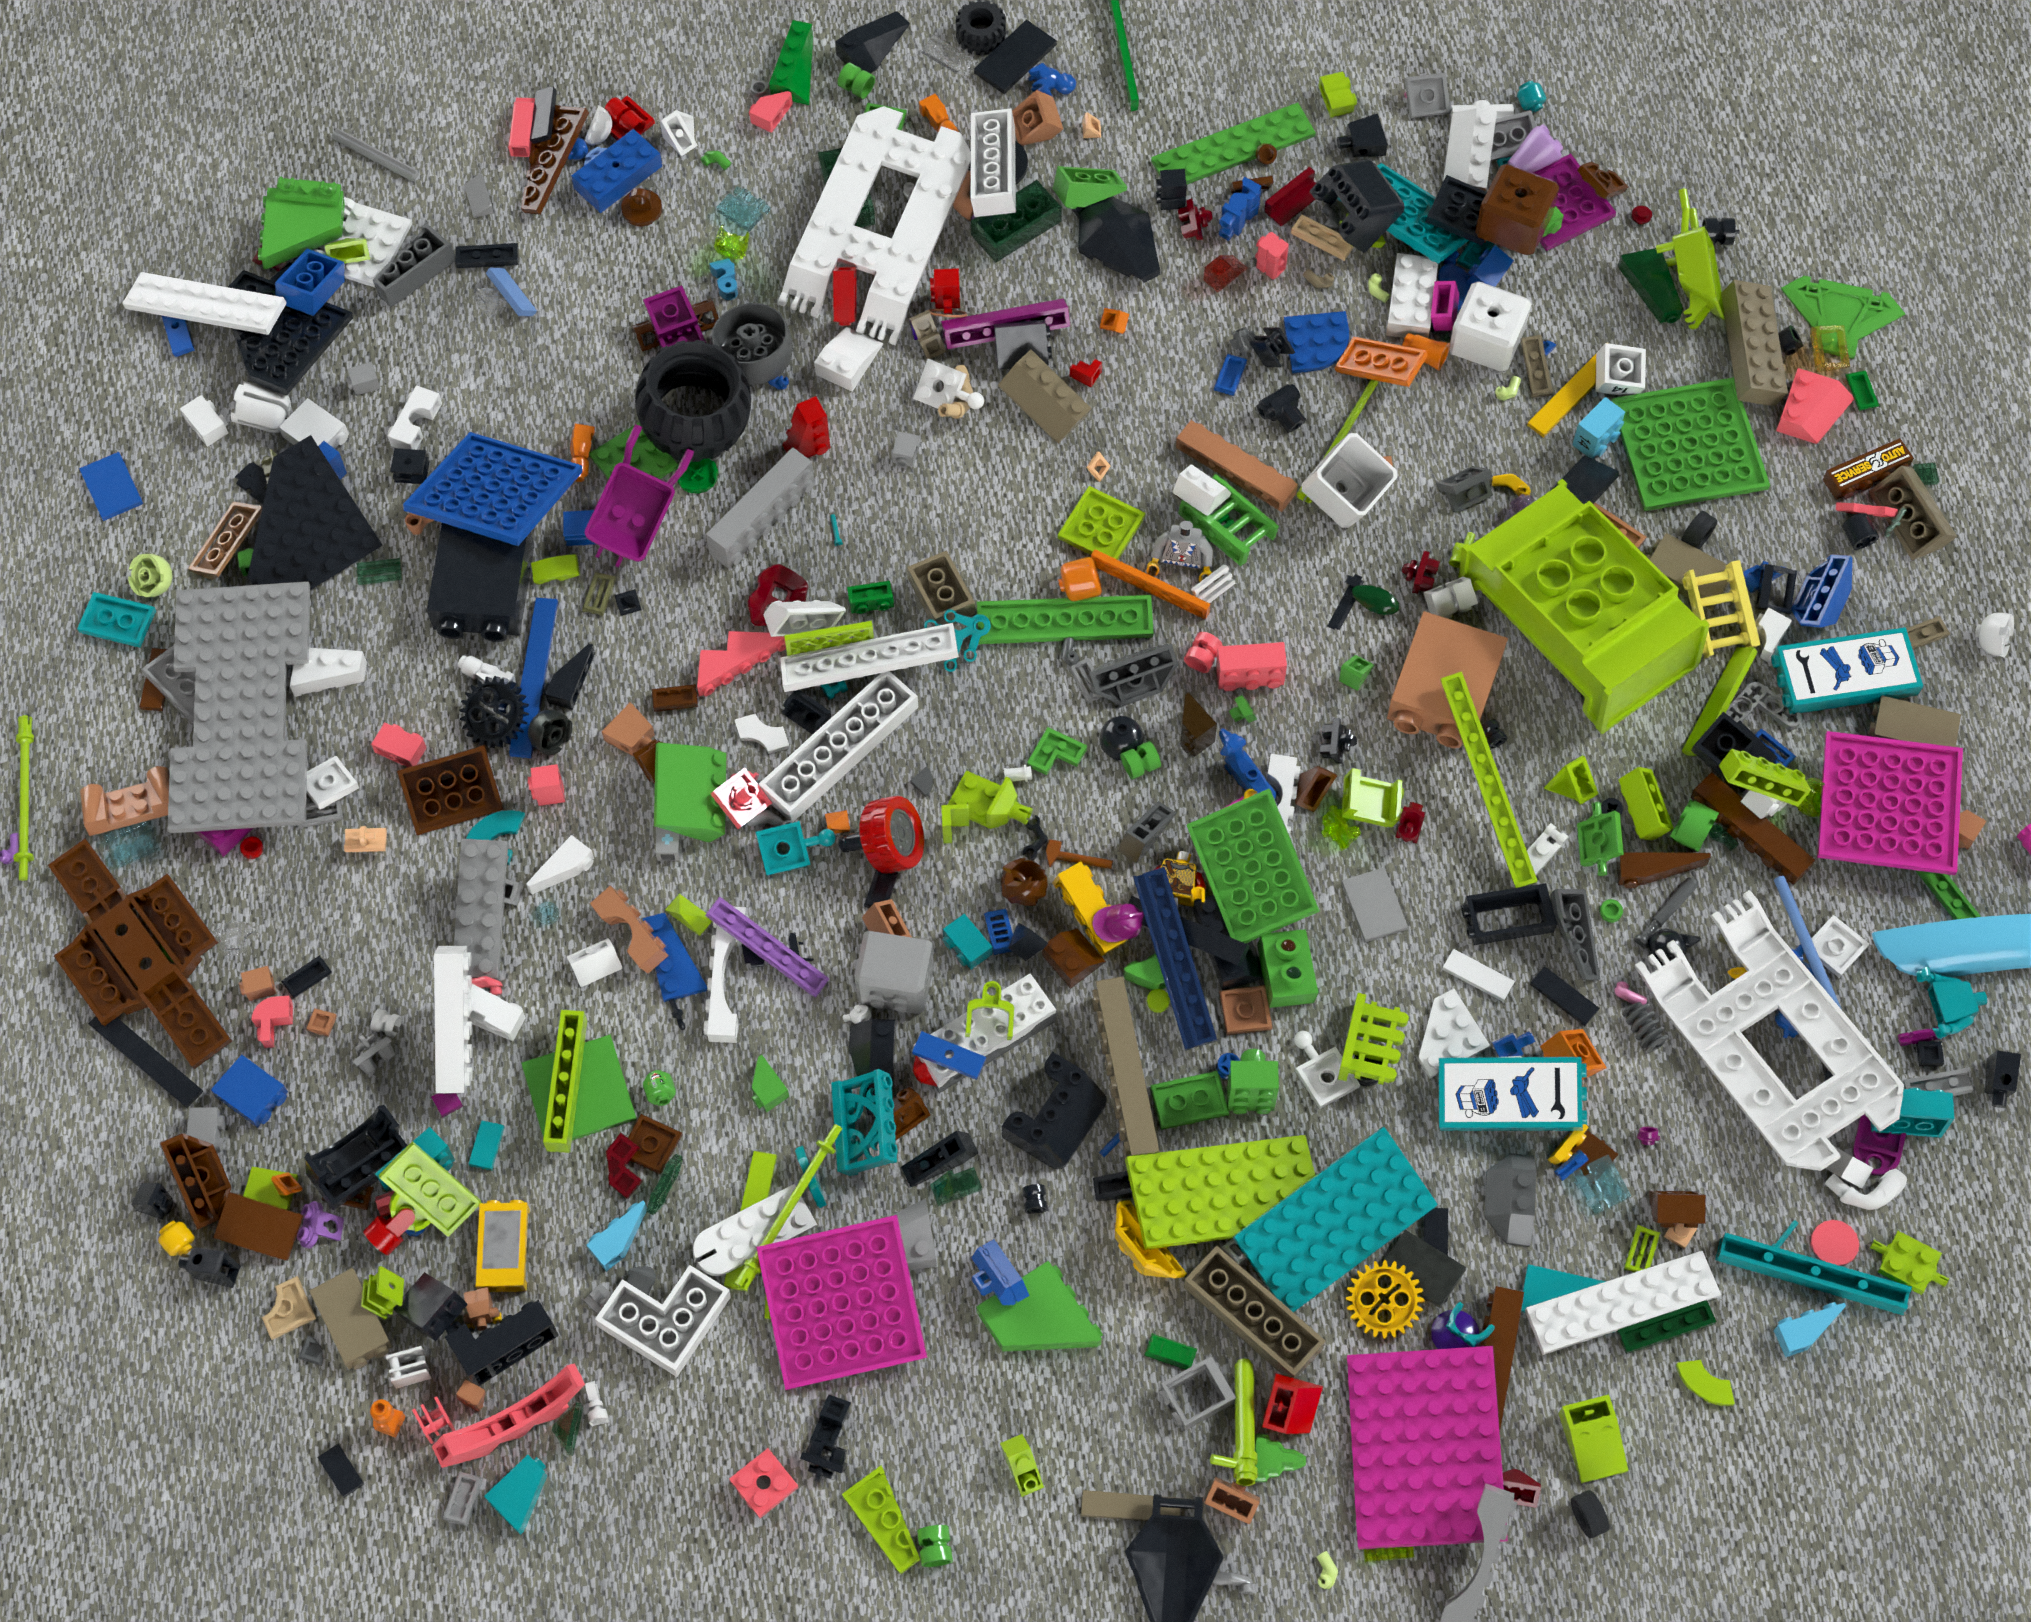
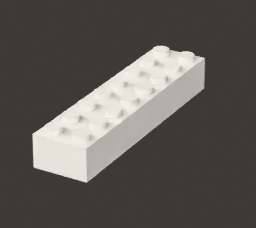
M890 671L880 673L759 783L760 788L771 800V805L787 820L794 822L918 709V696Z

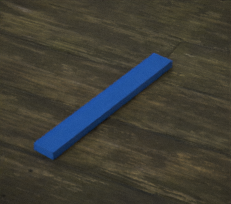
M536 597L520 686L522 688L520 694L526 695L522 702L529 704L527 708H524V712L529 713V715L523 716V720L527 724H521L520 726L524 732H516L517 740L511 738L510 757L532 758L534 746H532L529 740L528 728L531 720L540 712L558 599Z

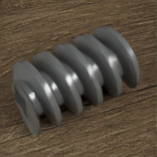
M1637 1002L1627 1007L1622 1012L1623 1017H1628L1626 1019L1627 1024L1632 1025L1631 1031L1637 1033L1636 1039L1641 1041L1640 1046L1642 1048H1647L1645 1054H1648L1664 1045L1669 1035H1660L1664 1031V1027L1656 1028L1660 1020H1651L1655 1012L1646 1011L1651 1005L1649 1003L1642 1005L1641 1002Z

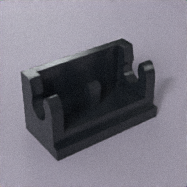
M800 690L793 691L783 704L785 708L782 714L812 735L831 719L830 710Z

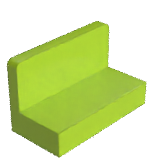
M968 804L941 805L943 844L952 843V827L970 826Z

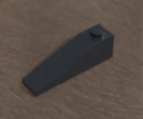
M896 11L855 28L835 41L836 55L845 64L852 63L861 68V71L865 70L871 74L878 69L885 56L889 54L891 48L900 39L910 23Z
M870 1019L850 1026L849 1051L857 1076L880 1069L890 1074L893 1083L896 1042L895 1020ZM874 1083L868 1086L865 1093V1097L867 1095L868 1090L871 1088H874L873 1095H875ZM866 1107L867 1114L873 1116V1113Z

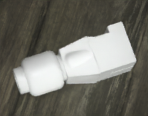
M464 655L458 662L461 672L473 679L478 678V680L485 682V677L493 679L494 676H498L516 683L514 674L507 671L504 673L496 666L483 663L473 656L467 657Z

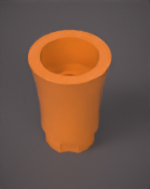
M1410 333L1406 335L1402 346L1426 350L1428 356L1424 363L1438 371L1443 366L1450 349V343Z

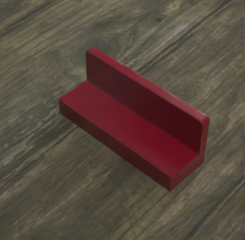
M1309 166L1267 199L1264 212L1277 224L1283 226L1316 199L1312 196L1310 190L1316 184L1314 181L1315 171Z

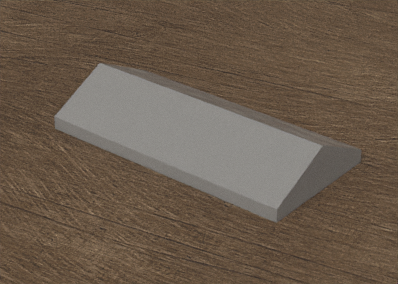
M1532 111L1496 119L1490 162L1513 156L1528 134L1536 127Z

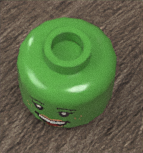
M655 1070L650 1072L643 1081L646 1098L651 1104L665 1106L676 1095V1088L669 1073Z

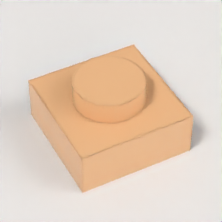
M1675 1223V1227L1669 1228L1664 1237L1685 1249L1697 1228H1686L1684 1223Z

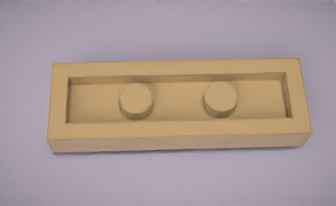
M1304 215L1299 217L1291 229V234L1343 261L1346 260L1354 248L1344 241L1340 233Z

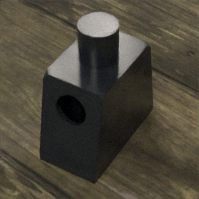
M1378 113L1348 123L1346 135L1337 137L1338 148L1350 147L1353 157L1386 156L1388 144Z
M1997 1050L1987 1058L1985 1093L1993 1094V1107L2006 1108L2007 1097L2016 1092L2021 1054ZM2002 1074H2005L2004 1085L2000 1082Z
M197 1247L192 1248L190 1255L182 1254L178 1263L180 1268L185 1269L197 1280L230 1288L234 1287L241 1267L223 1251ZM221 1266L229 1268L227 1275H225V1272L219 1271Z

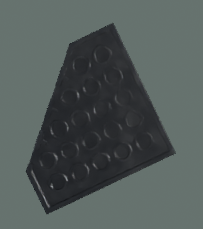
M245 270L228 286V288L276 296L274 281ZM328 302L314 316L285 306L269 335L231 328L249 380L281 394L288 395L353 319V312Z
M311 435L273 457L247 576L252 585L309 582L310 590L383 546Z

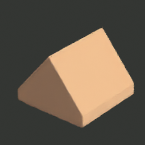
M1086 112L1082 121L1083 138H1101L1100 120Z

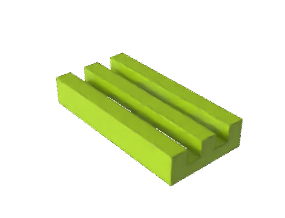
M1637 1225L1624 1270L1633 1273L1644 1270L1640 1268L1649 1235L1654 1236L1644 1269L1650 1268L1660 1232ZM1640 1232L1645 1233L1636 1264L1633 1266L1631 1265Z

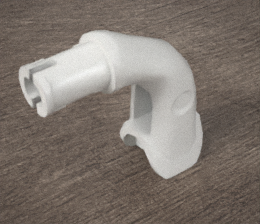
M1897 1169L1889 1170L1878 1181L1880 1184L1867 1195L1859 1193L1853 1187L1850 1188L1836 1174H1833L1825 1182V1185L1840 1197L1842 1203L1874 1210L1886 1205L1897 1197L1906 1186L1907 1177Z

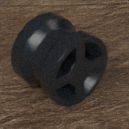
M1605 799L1601 805L1602 814L1616 811L1620 813L1621 818L1623 805L1618 799Z

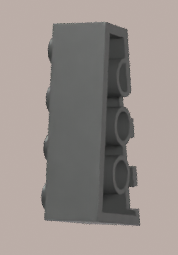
M426 222L421 227L422 231L418 235L414 234L410 239L411 243L405 249H401L397 253V258L393 262H389L373 279L379 297L390 307L397 304L455 262V255L451 244Z

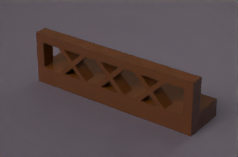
M708 299L691 305L695 316L698 315V323L703 325L700 326V330L704 331L713 328L719 319L713 300ZM711 311L714 322L709 324L701 322L700 319L703 313ZM650 319L631 326L642 352L660 346L657 336H655L651 344L644 346L641 334L651 332L656 335L652 331L654 328Z

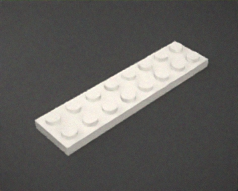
M141 272L122 304L125 309L269 335L284 309L286 301L284 297Z
M953 623L780 657L784 692L950 660L959 657L954 626Z
M1699 1251L1527 1307L1525 1313L1542 1355L1704 1300L1710 1301L1719 1298L1721 1293L1703 1251Z

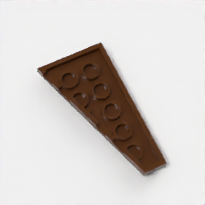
M555 105L551 139L531 144L529 163L531 165L530 170H527L526 173L528 182L524 188L521 209L524 213L541 215L589 115L586 108Z

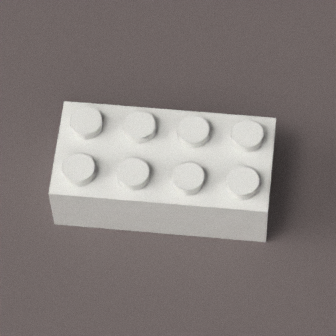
M1397 253L1386 336L1405 338L1410 333L1426 338L1429 337L1434 282L1437 277L1438 264L1429 260L1428 257Z

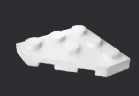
M1455 989L1434 998L1418 1061L1429 1078L1439 1074V1058H1471L1490 1048V1044Z

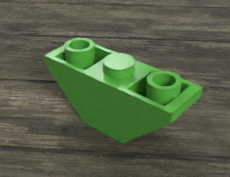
M1156 954L1149 956L1147 960L1141 962L1133 961L1124 967L1123 976L1125 980L1149 990L1166 988Z

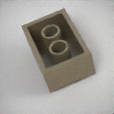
M947 550L907 567L908 580L929 619H933L941 625L950 624L943 616L944 612L948 609H953L956 613L967 617L975 615V602ZM947 613V619L952 620L954 618V613Z

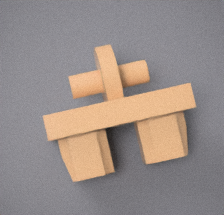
M361 826L360 829H345L344 851H386V828H367L366 826Z

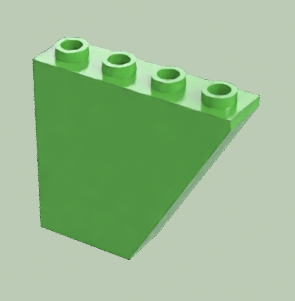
M267 188V196H263V208H266V210L261 215V224L264 226V230H260L262 248L258 249V260H262L263 269H269L295 258L306 249L313 250L342 237L345 209L343 191H341L339 206L276 199V188Z
M1049 1261L1022 1277L1030 1296L1019 1302L1016 1301L1014 1305H1002L996 1295H993L976 1306V1313L1002 1352L1098 1347L1102 1343L1101 1336L1103 1334L1097 1324L1092 1325L1087 1318L1089 1313L1083 1304L1078 1305L1074 1299L1076 1294L1069 1284L1065 1286L1061 1280L1063 1275L1056 1265L1052 1266Z

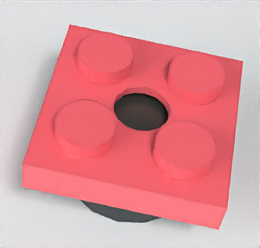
M769 1448L729 1478L741 1498L746 1501L749 1508L755 1512L759 1519L799 1488Z

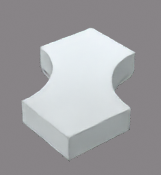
M756 714L735 719L741 741L757 742L767 750L768 754L790 748L783 726H767L758 719Z

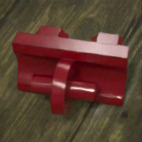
M1191 198L1186 200L1187 206L1177 209L1181 222L1190 220V223L1181 225V233L1185 239L1195 236L1197 240H1203L1201 224L1202 227L1208 226V222L1213 219L1212 212L1205 210V207H1200L1198 211Z
M1423 551L1419 567L1416 560H1411L1410 563H1406L1402 567V572L1406 575L1405 579L1407 581H1412V578L1416 577L1412 593L1418 594L1419 590L1426 592L1433 588L1435 579L1424 576V573L1436 575L1440 561L1429 558L1430 552Z
M1410 802L1409 807H1403L1396 838H1402L1405 842L1412 841L1417 844L1426 812L1422 811L1423 805Z

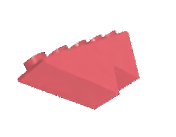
M729 631L727 651L701 650L697 683L699 696L711 695L716 687L721 684H729L736 675L749 672L756 663L766 662L771 657V654L776 651H784L786 649L784 636L771 637L770 633Z

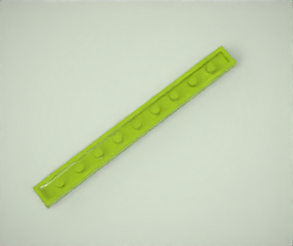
M1461 671L1440 678L1514 887L1519 888L1538 882L1463 673Z

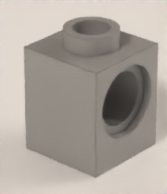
M898 432L892 451L893 463L902 468L907 466L914 467L920 447L918 435Z

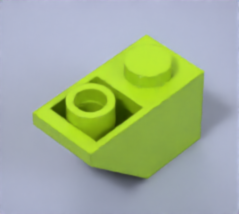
M1023 1434L1000 1443L1005 1460L1021 1497L1044 1488L1031 1448Z

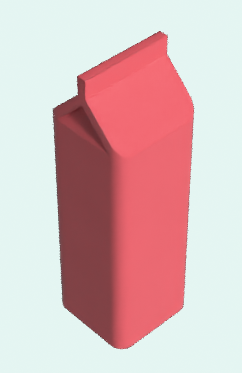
M516 98L514 102L508 146L510 156H530L532 144L530 134L535 98Z

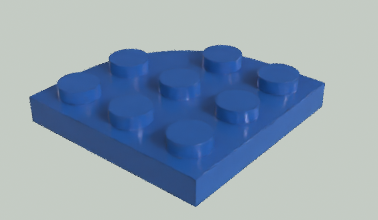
M1346 311L1287 316L1283 319L1286 338L1295 351L1294 354H1289L1292 373L1313 372L1328 368L1336 363L1348 346L1349 326Z

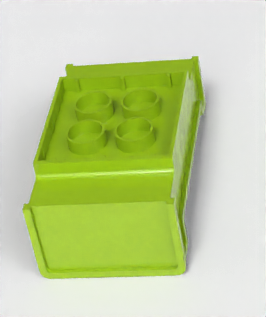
M1563 479L1557 482V486L1472 545L1467 543L1462 546L1458 577L1471 579L1474 591L1480 589L1585 697L1583 712L1601 734H1604L1700 664L1710 624L1705 619L1701 621L1678 598L1679 588L1590 501L1585 504L1579 501L1567 489V483Z

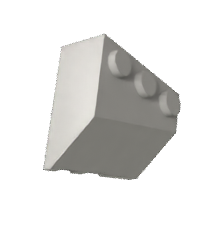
M925 1198L891 1215H898L909 1271L937 1266L929 1212Z

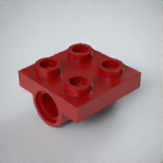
M628 96L622 100L614 97L608 101L604 108L612 119L610 135L617 141L632 129L641 135L655 124L654 118Z

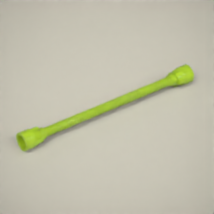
M1370 380L1325 456L1347 436L1379 381ZM1301 486L1296 494L1298 499L1303 501L1306 497L1305 502L1311 503L1312 500L1302 492Z

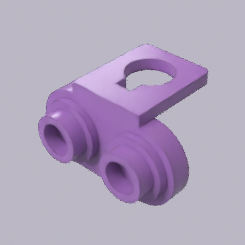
M315 1201L303 1206L301 1211L304 1218L303 1226L297 1233V1240L300 1241L302 1247L312 1248L318 1239V1235L335 1241L341 1240L344 1218L324 1212L322 1204ZM334 1221L336 1223L335 1233H330L327 1227L323 1226L324 1222Z

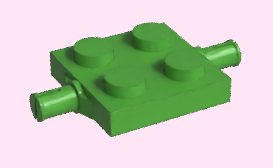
M1594 802L1591 804L1592 817L1577 823L1580 865L1589 867L1597 864L1598 876H1605L1608 874L1606 862L1624 855L1620 813L1612 811L1602 814L1601 803Z

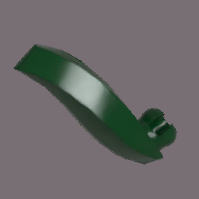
M1358 585L1352 589L1355 599L1371 612L1381 615H1393L1399 610L1397 599L1383 588L1371 585Z

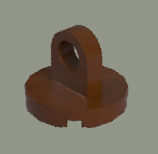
M642 188L632 189L623 198L621 204L622 215L632 225L648 226L661 216V199L651 190Z

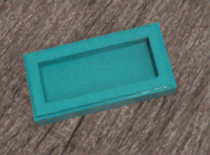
M481 1120L469 1160V1166L493 1170L505 1129L504 1125Z

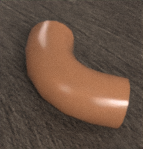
M968 170L953 203V208L961 216L971 221L974 212L970 196L971 171Z

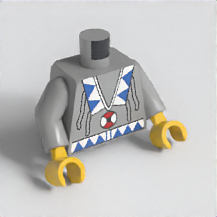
M1182 521L1180 526L1172 525L1169 532H1164L1156 539L1151 554L1153 558L1147 564L1146 571L1148 573L1149 568L1155 566L1157 568L1155 576L1158 575L1159 559L1164 564L1201 569L1203 566V571L1199 575V581L1201 582L1203 575L1209 576L1212 573L1210 567H1212L1213 549L1207 539L1203 537L1202 530L1193 528V524L1190 521Z

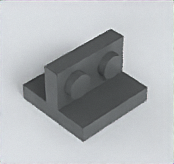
M1471 466L1436 483L1439 491L1446 492L1451 509L1455 513L1493 496L1488 479L1492 478L1493 475L1488 468Z

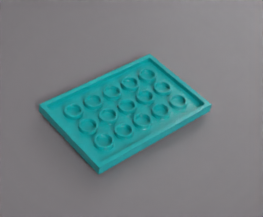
M1382 163L1377 165L1405 205L1402 215L1386 231L1437 264L1469 241L1425 222L1436 197Z

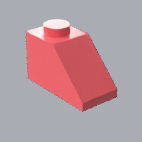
M787 91L760 97L756 104L750 107L751 123L772 133L792 106V93Z

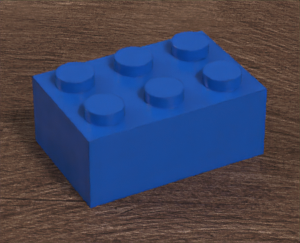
M306 249L275 282L276 296L284 297L286 301L285 306L314 316L345 282L344 262Z

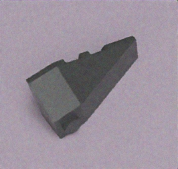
M1586 889L1553 890L1550 897L1555 919L1582 980H1600Z

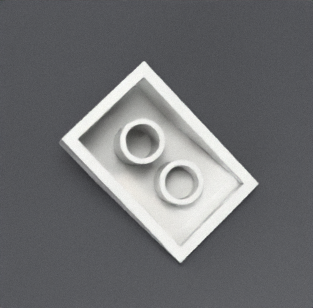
M846 326L823 348L814 362L815 373L817 376L853 392L883 343Z

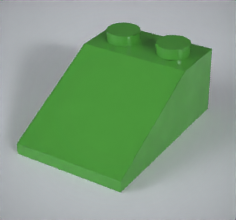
M1057 166L1053 190L1065 207L1075 209L1077 207L1089 206L1127 191V186L1115 170Z

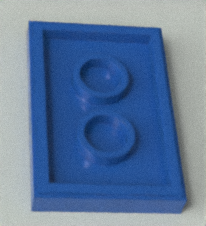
M120 452L79 468L103 521L143 504Z

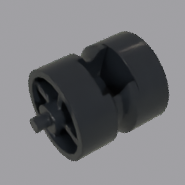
M1705 217L1703 219L1702 227L1705 226L1713 245L1717 242L1720 245L1734 244L1735 235L1740 233V230H1736L1734 218H1722L1720 221L1717 218Z

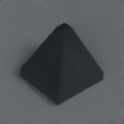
M636 589L614 595L621 616L642 610Z

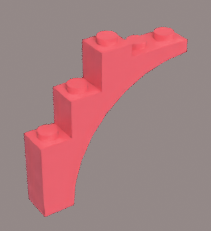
M575 1363L567 1365L545 1385L503 1411L470 1426L443 1434L432 1446L441 1467L444 1468L487 1456L500 1443L525 1436L534 1425L559 1418L569 1408L567 1403L585 1385Z

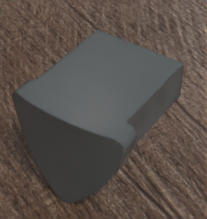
M648 1266L630 1268L627 1273L629 1275L627 1283L649 1296L656 1280L653 1268Z

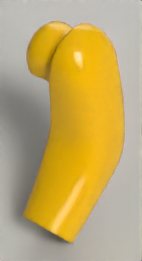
M1514 474L1492 477L1493 487H1508L1520 498H1527L1531 493L1530 487Z

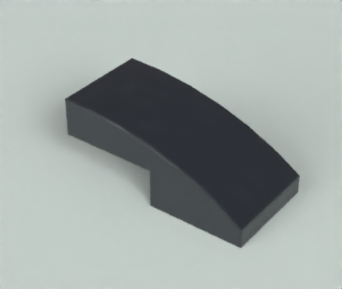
M828 1394L810 1442L812 1439L825 1442L824 1449L832 1452L849 1412L851 1402Z

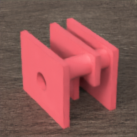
M437 1396L434 1399L439 1407L433 1411L428 1412L424 1404L420 1406L425 1415L420 1417L416 1409L412 1410L431 1444L434 1442L430 1434L435 1432L439 1436L438 1429L448 1424L452 1431H456Z

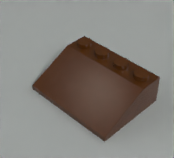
M485 745L397 771L416 835L504 810Z

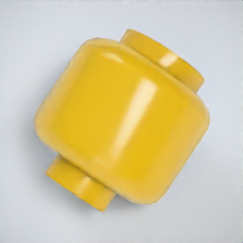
M171 1221L159 1231L158 1242L169 1256H176L178 1254L181 1256L192 1250L191 1244L195 1237L185 1223Z

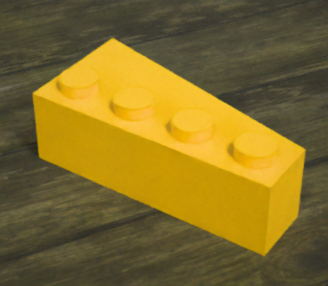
M1079 862L1059 873L1052 884L1056 889L1058 887L1062 889V899L1066 905H1073L1075 908L1073 910L1075 918L1081 926H1087L1085 933L1100 955L1103 956L1121 946L1127 940L1107 942L1096 935L1092 924L1094 915L1098 910L1111 905L1106 904L1103 899V890L1099 885H1095L1091 879L1093 875L1089 867Z

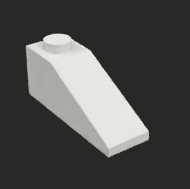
M571 835L526 883L528 891L531 894L537 893L575 877L583 870L587 871L594 862L592 850Z

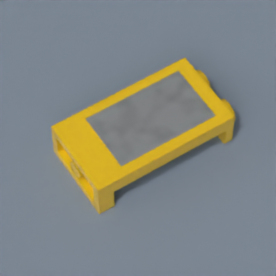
M489 1200L486 1203L479 1204L476 1266L477 1290L487 1287L489 1292L527 1291L525 1274L528 1214H530L527 1202L511 1200L510 1203H501L497 1200Z

